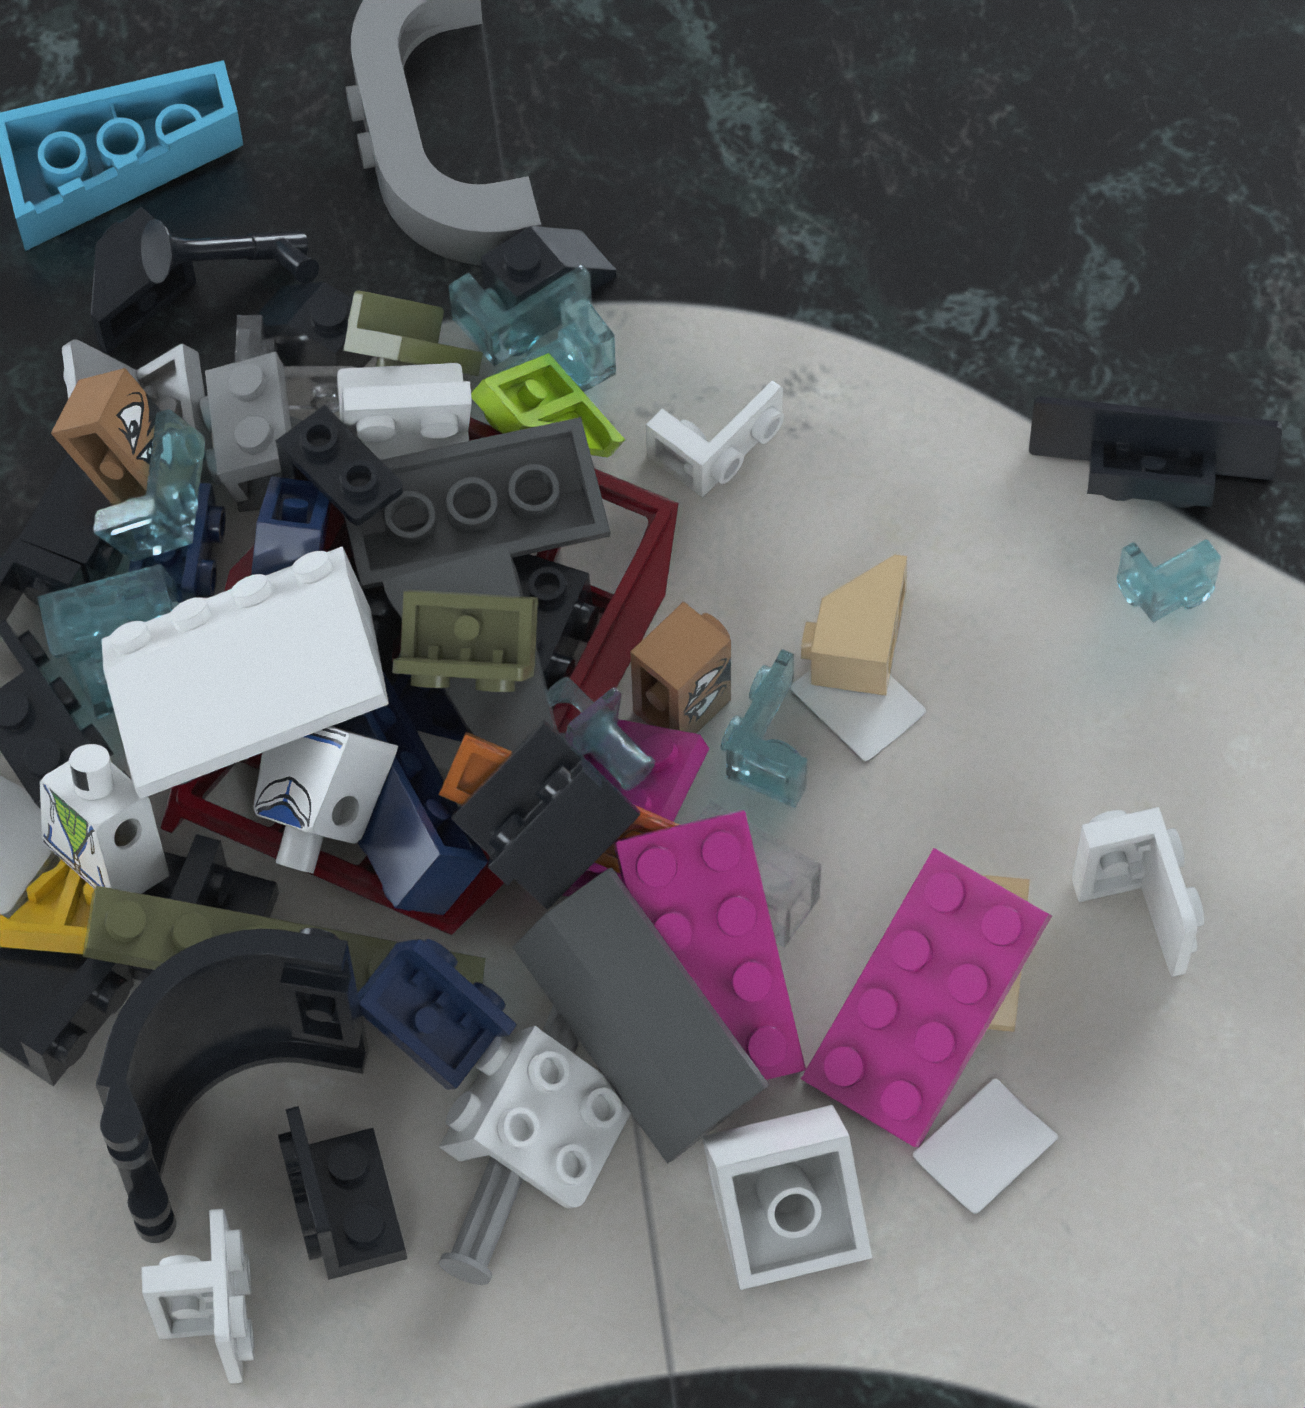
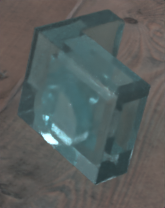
M1205 539L1154 568L1137 544L1132 542L1122 548L1116 577L1117 584L1126 601L1133 607L1140 606L1152 623L1182 606L1184 609H1192L1208 599L1215 589L1221 556L1211 543Z

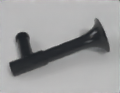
M153 219L145 226L141 238V257L145 272L150 280L157 284L165 281L171 267L192 261L247 259L250 261L276 260L289 270L296 280L304 284L312 282L319 273L318 262L312 257L306 256L308 252V239L302 231L249 233L246 236L186 238L169 234L162 221Z

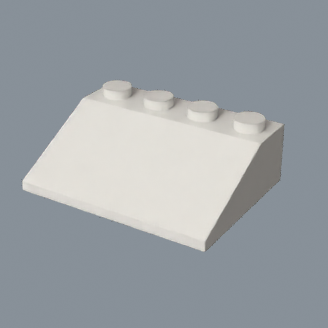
M343 546L329 552L314 551L296 560L292 566L266 576L262 574L248 576L237 582L232 589L212 597L188 599L177 605L168 614L147 622L132 621L118 627L110 636L101 639L104 674L133 785L139 799L389 704L371 609Z

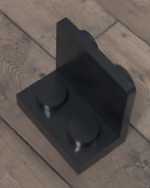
M299 1106L285 1109L291 1131L277 1135L309 1261L323 1257L328 1280L406 1260V1249L374 1128L308 1144Z

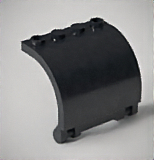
M304 928L299 933L280 929H251L225 933L203 940L172 956L149 974L130 995L111 1029L96 1081V1088L104 1107L100 1120V1129L107 1144L111 1160L118 1167L128 1195L127 1202L131 1216L134 1219L136 1230L143 1240L149 1243H161L169 1239L176 1229V1218L161 1178L173 1136L180 1122L195 1102L207 1091L234 1074L256 1066L272 1063H302L363 1074L369 1048L348 941L340 940L335 934L319 928Z

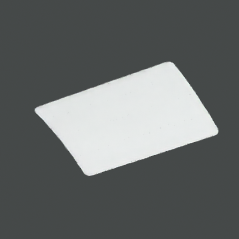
M811 670L790 685V690L864 761L870 760L926 713L925 707L891 675L886 696L811 685Z
M993 1079L915 1150L913 1157L972 1213L977 1214L1058 1139V1135L1021 1103L998 1079Z

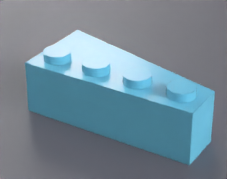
M224 60L0 112V157L25 251L243 146L238 111Z

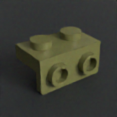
M360 290L355 291L353 295L343 351L377 357L375 367L458 363L462 366V373L479 376L483 352L438 343L444 314L442 307Z
M421 590L403 591L401 657L393 659V673L411 674L410 685L416 687L447 688L450 687V677L475 679V690L514 692L515 681H524L534 677L538 598Z

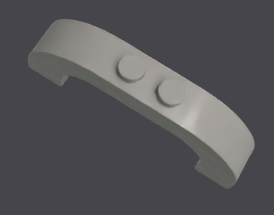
M363 0L357 11L351 33V53L356 85L346 87L352 121L363 120L366 132L357 134L363 168L375 167L383 201L397 225L410 238L442 257L462 263L481 265V256L529 226L541 227L529 176L490 184H468L451 179L438 171L430 163L424 152L403 69L411 52L427 38L444 31L483 24L481 0Z

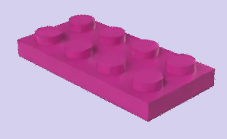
M739 810L616 840L613 844L622 882L763 1077L769 1080L805 1071V1063L745 811Z
M933 848L801 1080L911 1146L919 1148L1052 915Z

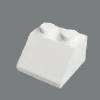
M833 1105L702 1136L714 1199L740 1290L872 1258L850 1136Z

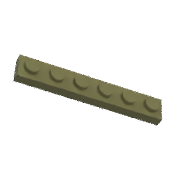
M96 886L91 899L82 957L155 970L169 958L184 949L225 933L251 929H280L299 933L304 928H319L335 934L340 940L348 941L357 992H359L398 941ZM451 952L458 961L455 969L472 984L474 982L483 984L486 958Z

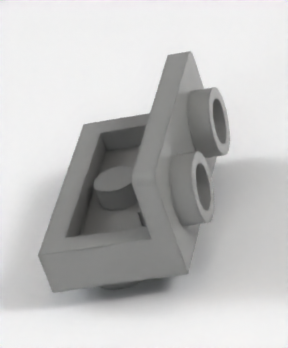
M276 352L205 371L208 396L201 397L200 406L208 431L212 433L214 447L206 451L208 468L215 484H224L236 502L249 499L247 481L281 472L275 440L291 429L284 367Z

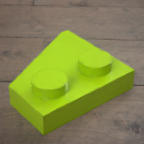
M549 353L483 379L471 393V398L484 412L487 422L502 434L581 417L591 455L608 458L625 441L624 437Z

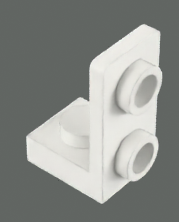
M771 381L710 442L707 441L703 432L695 424L685 419L679 421L662 408L646 423L647 457L703 498L718 482L725 484L734 477L743 463L744 456L758 442L765 444L778 432L784 420V414L782 413L783 388L776 382Z

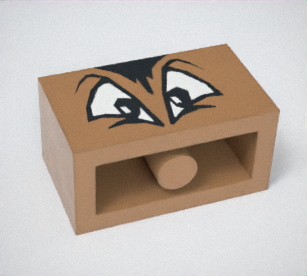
M126 368L78 380L51 432L124 519L172 508L197 456L194 449Z
M683 601L630 651L633 712L648 725L696 734L731 701V639L723 624L711 614L703 613L700 615Z

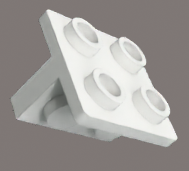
M445 363L343 368L338 371L337 387L340 420L380 460L469 441L468 428L472 407L470 381H463L462 366L460 364Z
M224 1209L209 1210L211 1261H201L199 1258L190 1255H175L162 1259L159 1265L141 1267L142 1294L159 1339L215 1334V1343L229 1384L243 1383V1361L254 1360L255 1356L253 1325L251 1318L247 1319L244 1295H251L250 1261L248 1253L244 1254L241 1229L230 1230Z

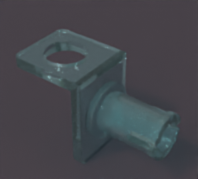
M568 677L561 678L548 689L551 706L557 703H569L577 707L581 712L580 715L568 724L566 733H558L582 756L590 753L621 784L625 791L633 789L647 777L655 765V760L648 756L617 725L622 694L615 687L611 688L595 702Z

